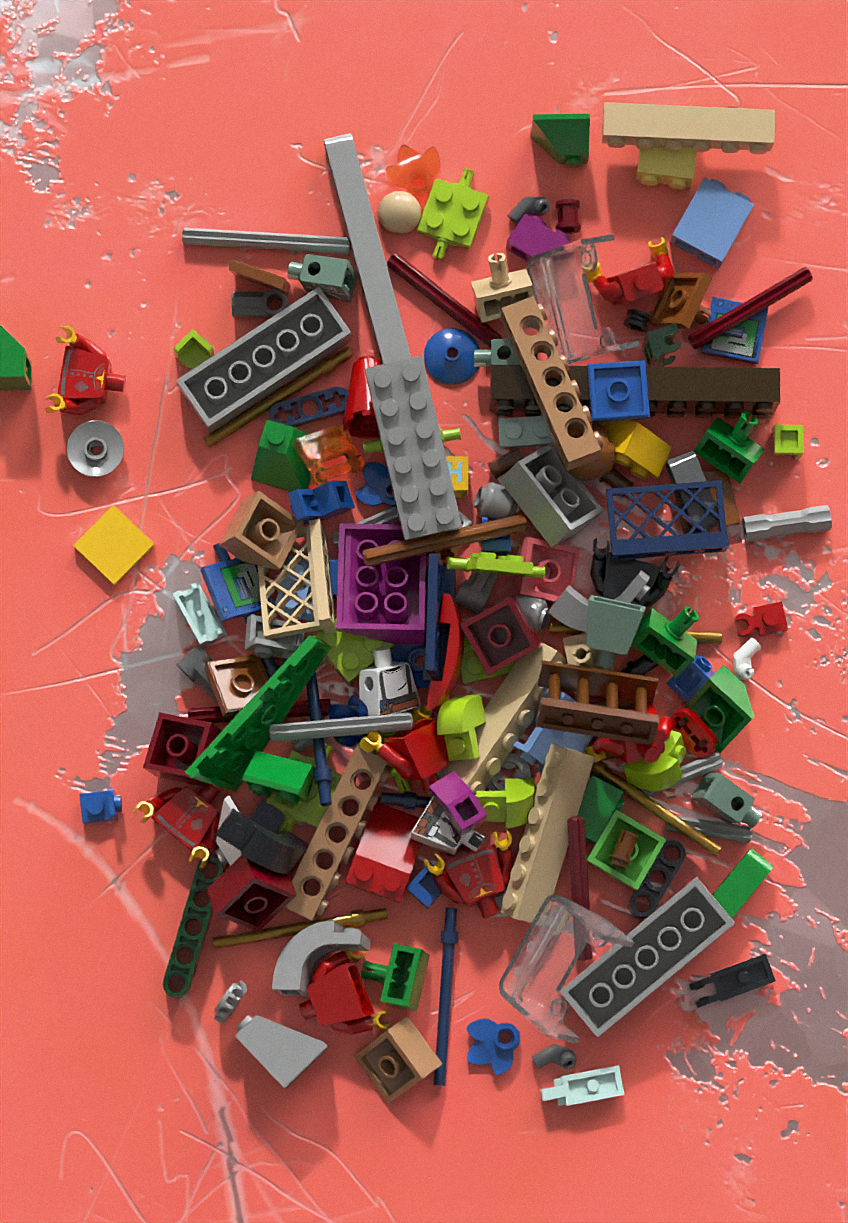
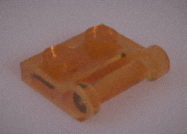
M341 424L297 438L293 443V446L309 469L311 480L316 486L326 484L329 479L349 472H361L365 468L362 456L346 431L344 432ZM341 456H345L347 459L346 462L326 469L321 464Z

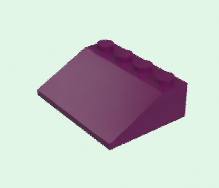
M339 523L336 631L392 644L424 645L426 554L370 567L365 565L362 557V552L366 549L404 541L400 524Z

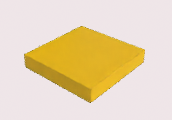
M112 505L73 546L116 586L155 544L115 505Z

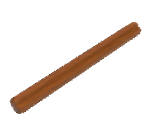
M516 515L366 549L362 552L363 562L366 566L370 567L527 530V520L523 515Z

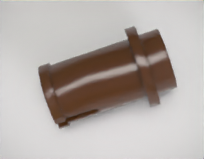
M518 447L514 449L509 448L508 453L487 463L495 479L507 473L518 461L524 459Z
M615 464L613 469L609 473H605L599 481L601 483L604 481L612 489L632 487L634 485L633 482L629 481L614 468Z
M621 830L614 853L609 855L611 858L610 864L621 869H627V866L632 864L630 858L639 836L632 832Z

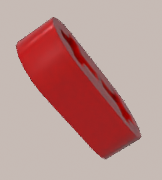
M687 707L679 708L670 717L673 723L672 731L681 733L687 749L699 758L710 756L717 747V738L692 709ZM680 718H688L689 722L687 725H679ZM706 739L708 744L706 747L700 748L698 743L700 740Z

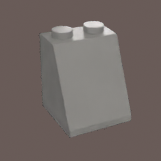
M248 1015L236 1027L239 1032L235 1037L285 1089L329 1048L323 1041L258 1015L253 1019Z

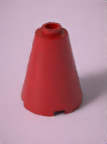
M362 356L352 366L342 424L344 432L349 430L350 436L369 439L380 437L365 376V368L381 365V362L373 356Z

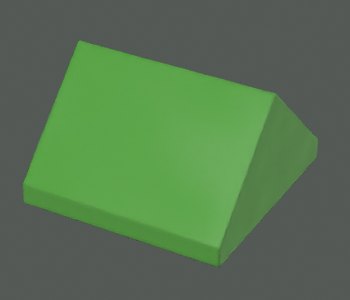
M615 810L589 854L587 861L606 876L638 890L667 839L622 812ZM621 830L629 831L639 836L630 858L632 864L628 865L627 869H621L610 864L611 858L609 855L614 853Z

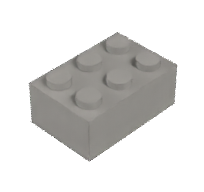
M552 443L518 461L500 479L508 493L517 502L551 548L585 529L604 511L581 480L566 472L561 463L559 452Z

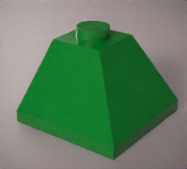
M590 113L533 114L531 138L559 164H566L567 167L571 168L581 167L583 164L588 163Z
M267 419L258 445L251 480L288 492L296 489H308L323 442L294 427Z
M724 665L684 706L692 709L715 734L717 738L716 750L719 753L755 717L745 684ZM683 718L687 723L689 722L688 718Z

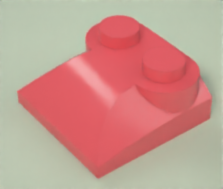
M532 537L524 538L518 548L517 556H524V562H531L533 566L545 567L544 579L513 576L512 585L515 594L537 597L555 603L569 585L572 588L575 586L580 549L562 544L551 548L545 540Z

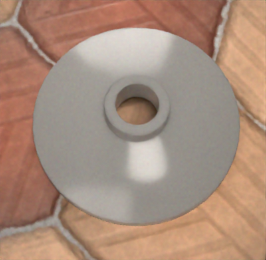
M99 420L85 422L74 429L68 439V459L71 465L85 476L101 477L108 475L119 466L123 459L124 442L122 436L114 426L107 422ZM96 446L102 448L101 454L97 456L91 453L92 449Z

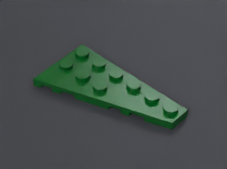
M309 635L185 773L193 779L237 792L256 750L263 752L271 740L269 735L270 726L282 723L331 646L323 640Z

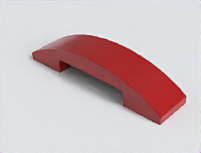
M443 594L439 622L445 627H450L443 679L442 681H430L426 709L432 713H438L442 704L451 696L461 671L464 655V631L460 626L463 623L455 599L450 594Z

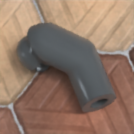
M524 197L508 214V218L518 225L524 214H547L550 210V203L543 197Z
M552 1044L531 1056L538 1069L550 1062L560 1065L565 1069H572L577 1062L576 1055L571 1049L558 1044Z

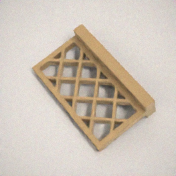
M320 519L310 520L309 526L301 528L297 538L306 537L307 543L300 551L293 547L289 552L293 553L295 557L287 566L282 565L281 570L283 571L274 581L266 577V573L270 568L258 565L263 632L266 640L323 629L325 634L336 632L327 534ZM301 559L309 564V568L302 576L293 571ZM288 574L298 580L289 591L280 586ZM303 584L310 587L312 591L304 601L295 595ZM275 590H278L285 596L274 606L268 602V598ZM292 599L300 604V606L290 616L282 611V609ZM306 609L314 613L313 622L301 623L297 620ZM278 614L287 620L281 628L271 629L270 623Z

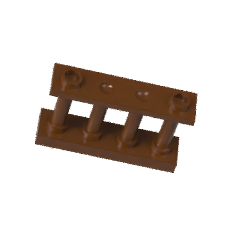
M543 660L537 686L548 688V698L541 697L536 727L653 745L659 725V715L647 713V704H653L658 678ZM560 690L576 692L577 702L560 700ZM589 695L606 697V707L589 704ZM618 699L635 701V711L618 709Z

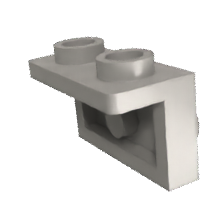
M251 614L247 617L244 650L254 652V655L257 657L268 658L274 656L286 662L304 642V633L266 640L263 632L262 616ZM273 619L270 623L271 629L281 628L286 621Z

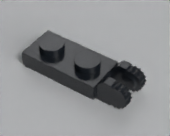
M765 953L711 973L710 977L693 982L689 986L691 990H698L704 988L707 984H714L717 994L699 998L696 1001V1005L699 1008L718 1000L721 1002L773 983L776 979Z

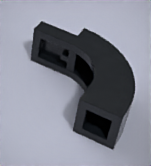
M233 808L216 832V836L240 850L241 855L269 870L283 874H289L293 871L308 848L307 842L283 828L280 834L274 833Z

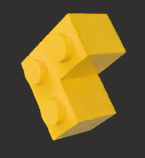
M629 420L597 422L607 428L609 434H606L609 443L614 442L615 462L617 464L629 467L631 469L630 473L642 479H645L646 476L659 478L672 448L670 445L638 422Z

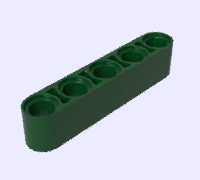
M209 857L206 865L211 863L218 866L219 872L215 878L207 879L203 876L204 868H200L202 860L196 868L163 979L164 991L173 998L185 997L191 989L214 909L211 901L205 907H198L195 905L194 899L199 892H207V888L225 872L223 865L214 857ZM191 920L201 922L202 930L198 935L190 936L186 931V925ZM189 948L193 951V959L190 963L181 964L178 961V953L181 949ZM176 976L182 977L185 981V987L179 993H173L169 987V982Z

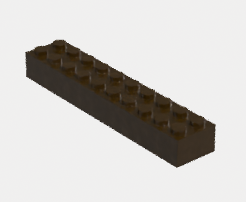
M491 365L489 411H496V415L509 416L513 412H524L526 416L541 415L540 408L521 365ZM569 366L568 376L571 381H576L581 396L578 397L582 406L586 405L590 412L587 366ZM646 366L650 417H654L655 413H667V417L670 418L684 417V414H695L697 418H710L713 414H724L725 418L734 419L740 418L743 412H750L752 417L755 415L757 419H766L770 415H774L780 404V368ZM549 378L545 381L552 387L560 384L555 378ZM563 403L559 404L557 409L561 412H569L571 407Z

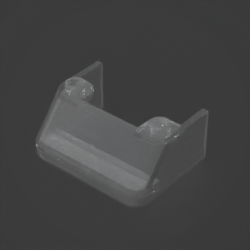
M614 235L580 239L534 255L527 262L526 270L533 285L537 305H543L547 315V320H545L548 330L553 329L558 340L557 351L559 355L564 354L568 365L640 347L639 341L618 344L617 336L611 328L604 327L598 329L585 275L594 271L597 267L598 256L596 246L613 241Z
M550 895L543 902L500 979L499 991L504 999L545 1036L578 1043L580 1038L563 1024L569 1012V1003L559 991L587 942L595 947H603L608 942H613L631 948L634 942L607 919L558 895Z

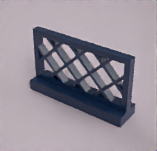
M722 480L606 489L611 561L726 552L729 548ZM715 488L716 501L711 507H708L697 496L703 489ZM689 490H697V491H696L695 494H693V493L690 492ZM674 491H683L690 497V500L682 509H679L668 499ZM660 492H669V493H668L666 496H664V495H662ZM646 493H654L662 500L653 511H650L639 502ZM632 494H640L637 499L632 496ZM625 495L633 503L622 514L614 507L613 496ZM693 501L706 510L697 523L684 513ZM664 503L678 513L668 525L655 515ZM635 505L649 515L640 527L626 517ZM716 505H717L718 514H717L715 511H713V508H714ZM614 513L620 517L616 523ZM708 514L719 521L720 532L708 533L700 526ZM680 516L693 526L688 534L679 535L671 528ZM651 518L664 528L658 537H650L642 530ZM622 521H625L635 532L629 539L617 540L616 528ZM696 529H697L699 532H701V533H697V534H692ZM667 531L672 534L671 536H664ZM639 533V534H640L641 536H643L644 538H635V537H636L637 534Z
M429 554V566H426L424 682H430L431 680L442 681L450 632V627H445L439 622L443 594H450L456 600V570L447 569V566L444 565L438 554Z

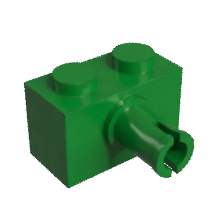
M743 412L734 428L717 417L693 450L694 453L740 484L764 451L763 447L748 438L754 427L758 424V419L755 415L746 423L752 414L750 412Z
M685 606L670 621L651 608L642 618L632 646L675 677H678L695 659L697 640L686 633V631L699 620V615L694 609L689 614L688 612L691 610V607Z
M393 944L389 965L365 961L363 968H367L366 970L370 971L362 970L361 978L384 983L380 998L382 1003L389 1007L417 1012L430 955L419 948Z

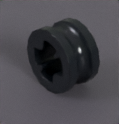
M628 309L627 315L629 317L624 320L623 324L630 329L647 332L649 328L647 322L651 321L652 316L637 309Z

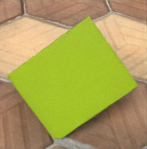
M194 329L173 348L175 357L189 371L215 355L213 347Z
M775 424L771 430L774 455H794V459H800L804 453V425Z

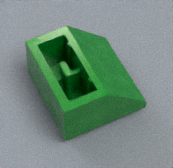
M0 325V390H32V362L25 348Z
M256 750L242 780L255 795L270 798V795L274 794L281 798L282 802L298 805L299 801L307 803L314 779L313 772L316 768L311 764Z

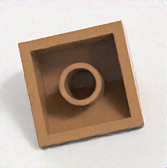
M257 491L243 499L219 545L243 562L279 570L304 522L301 520L297 521L294 515L262 492Z
M408 1016L354 1056L388 1104L442 1065L439 1058Z

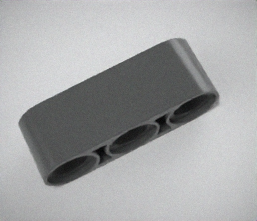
M694 451L665 461L672 484L706 481ZM703 489L697 496L708 507H711L715 502L710 489ZM689 490V491L692 492L693 494H695L697 490ZM675 491L683 508L690 500V497L683 491ZM695 501L684 511L696 523L706 512ZM715 506L713 511L718 514L717 506ZM708 514L700 526L709 533L719 529V521ZM688 522L690 529H692L693 526ZM696 529L692 534H697V533H701V532H699V531Z

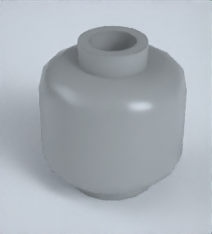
M493 482L487 483L484 487L480 486L474 499V507L477 508L478 515L480 517H488V520L491 521L509 516L512 517L516 514L518 508L517 502L508 493L506 488Z
M518 595L516 598L535 633L544 630L551 616L548 612L549 608L546 600Z

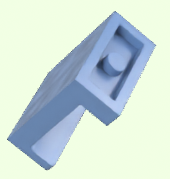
M704 178L673 232L670 243L720 269L728 251L747 217L750 215L754 204L750 202L746 195L739 192L734 194L725 189V185L720 181Z
M548 689L543 696L545 698H548ZM560 691V700L576 702L566 693ZM535 727L525 744L516 741L513 746L521 752L519 757L533 766L535 763L540 766L538 771L542 774L545 758L551 744L584 753L585 748H587L594 736Z

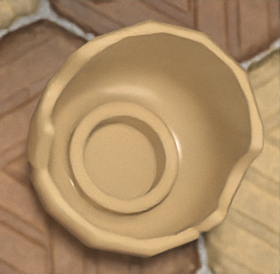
M394 191L385 195L378 204L377 218L387 231L404 234L412 231L420 222L421 207L416 198L410 193Z

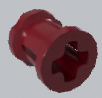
M575 199L556 201L555 208L558 209L556 230H560L565 234L579 232L581 230V225L578 223L580 201Z

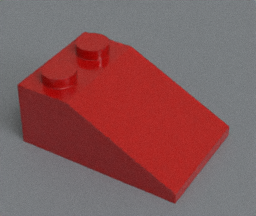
M377 802L355 853L345 883L401 904L423 844L410 838L411 832L420 818Z

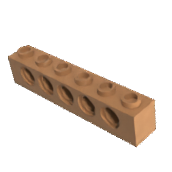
M534 296L501 308L500 319L566 470L569 471L599 459L600 448H603L602 439L597 431L593 432L590 426V422H592L590 412L587 406H582L578 397L581 394L576 381H571L568 376L569 365L564 354L559 355L557 351L558 340L553 329L548 330L545 320H547V315L543 305H537ZM531 327L536 329L538 333L530 336L525 334L523 330ZM537 353H545L549 359L539 361L534 356ZM549 378H555L560 384L552 387L545 381ZM564 403L569 405L571 410L569 412H561L557 409V406ZM577 429L583 435L580 438H573L568 434V431Z
M356 745L331 798L332 804L327 806L292 880L296 896L285 908L312 921L317 916H323L329 904V901L325 900L330 889L333 891L336 889L342 875L338 873L342 862L347 864L353 854L354 848L350 847L355 836L360 838L367 824L363 818L367 810L373 811L380 795L376 794L379 784L385 785L391 774L392 769L388 767L389 764L372 752H365ZM361 773H367L371 777V785L365 790L359 789L356 785V778ZM349 799L355 800L359 806L358 812L354 816L346 815L343 810L344 803ZM335 826H342L346 831V837L340 843L334 842L331 838V831ZM324 852H328L333 857V865L329 869L321 868L318 863L319 856ZM310 879H316L320 883L321 889L316 896H311L306 891V883Z

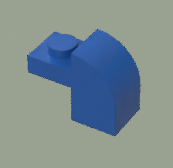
M329 481L314 489H296L288 493L291 502L290 507L296 520H302L304 524H309L310 520L315 519L323 521L355 508L347 481Z

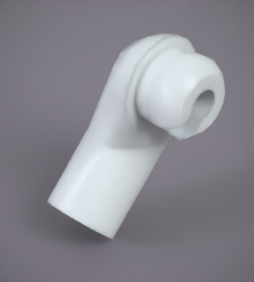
M752 637L733 655V670L736 677L741 680L752 678L754 670L751 666V657L762 648Z

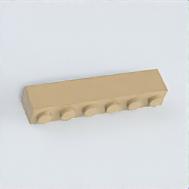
M604 102L602 112L601 144H608L611 148L636 145L639 149H652L653 146H663L666 150L670 151L681 150L684 147L693 148L697 152L721 149L724 153L750 150L751 154L761 155L772 150L775 140V110Z
M541 642L543 647L517 660L484 709L486 722L475 727L480 756L475 759L450 761L449 765L444 768L438 777V780L454 771L472 790L475 796L476 791H485L492 778L499 772L509 753L515 748L513 746L514 743L518 742L539 710L541 697L544 696L548 689L537 686L542 661L568 664V661L559 651Z
M555 744L550 745L549 752L545 758L544 769L537 784L533 808L528 814L529 822L520 841L517 858L511 870L510 881L502 900L501 913L517 920L544 926L569 844L567 820L578 815L595 759L594 756Z

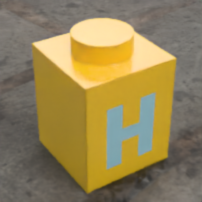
M446 456L456 500H461L462 496H468V456Z

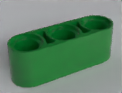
M750 848L712 895L729 916L733 918L774 866L753 848Z

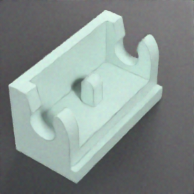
M193 583L187 590L183 592L179 590L172 594L202 649L227 635L200 585Z

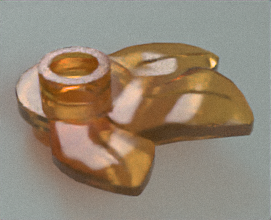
M403 144L397 155L398 165L386 167L385 171L389 181L395 186L405 187L414 196H424L433 187V177L440 169V157L435 147L427 149L420 155L413 148ZM421 179L424 181V185L417 187L414 185V181Z

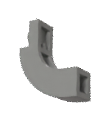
M641 570L624 592L614 600L639 605L633 599L636 598L640 601L650 587L646 583L649 581L650 576ZM569 585L548 612L563 624L573 629L587 632V605L589 599L582 596Z
M336 921L320 922L303 929L282 950L274 969L272 990L285 996H309L307 987L311 984L313 970L325 955L334 951H370L371 939L362 934L359 929H344Z

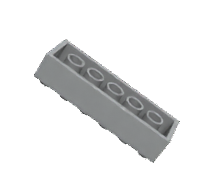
M317 287L177 379L178 389L209 434H211L316 365L325 357L330 356L351 342V331L322 289Z
M422 355L365 368V376L404 541L461 528V519Z
M696 877L559 992L598 1038L733 926L735 922L699 878Z

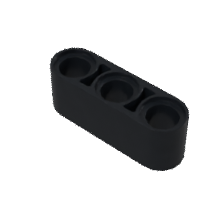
M668 840L664 843L640 887L632 893L628 902V909L634 917H648L659 904L686 855L685 848L679 841ZM672 846L678 850L679 858L677 861L670 862L664 857V849L666 847ZM660 872L664 876V884L661 887L653 886L649 881L650 873ZM642 896L648 899L650 907L647 912H639L635 908L634 901L637 897Z

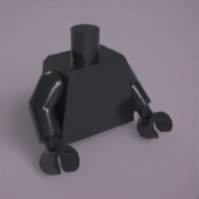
M597 538L593 540L594 555L592 556L590 576L595 592L604 598L614 600L620 596L642 570L650 576L649 581L646 583L650 588L640 601L636 598L633 600L640 606L650 608L665 595L672 576L677 573L680 567V562L678 561L675 568H668L666 562L669 556L665 557L661 567L636 559L611 561V553L609 552L610 541L607 539L606 547L600 549L597 547Z

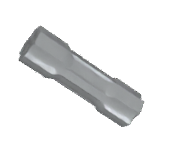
M823 505L798 511L743 517L742 528L745 542H753L777 536L829 531L832 528V519L829 506Z

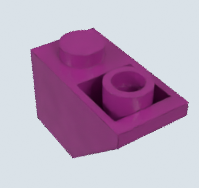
M524 214L508 238L506 249L530 264L569 256L573 243L570 242V237L560 230L554 232L546 227V222L538 216L532 215L530 217Z
M454 771L428 787L460 837L485 822L487 813L472 790Z

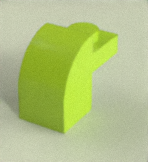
M481 694L455 696L446 700L440 707L437 718L438 735L445 736L449 761L475 759L480 756L475 727L486 722Z
M671 730L669 740L665 741V751L660 754L657 761L648 763L642 759L633 763H626L624 771L628 783L647 791H661L675 785L682 778L679 763L683 761L686 754V747L684 746L681 733Z
M534 778L505 779L504 791H476V798L487 813L485 822H506V828L518 827L528 823V814L533 808Z

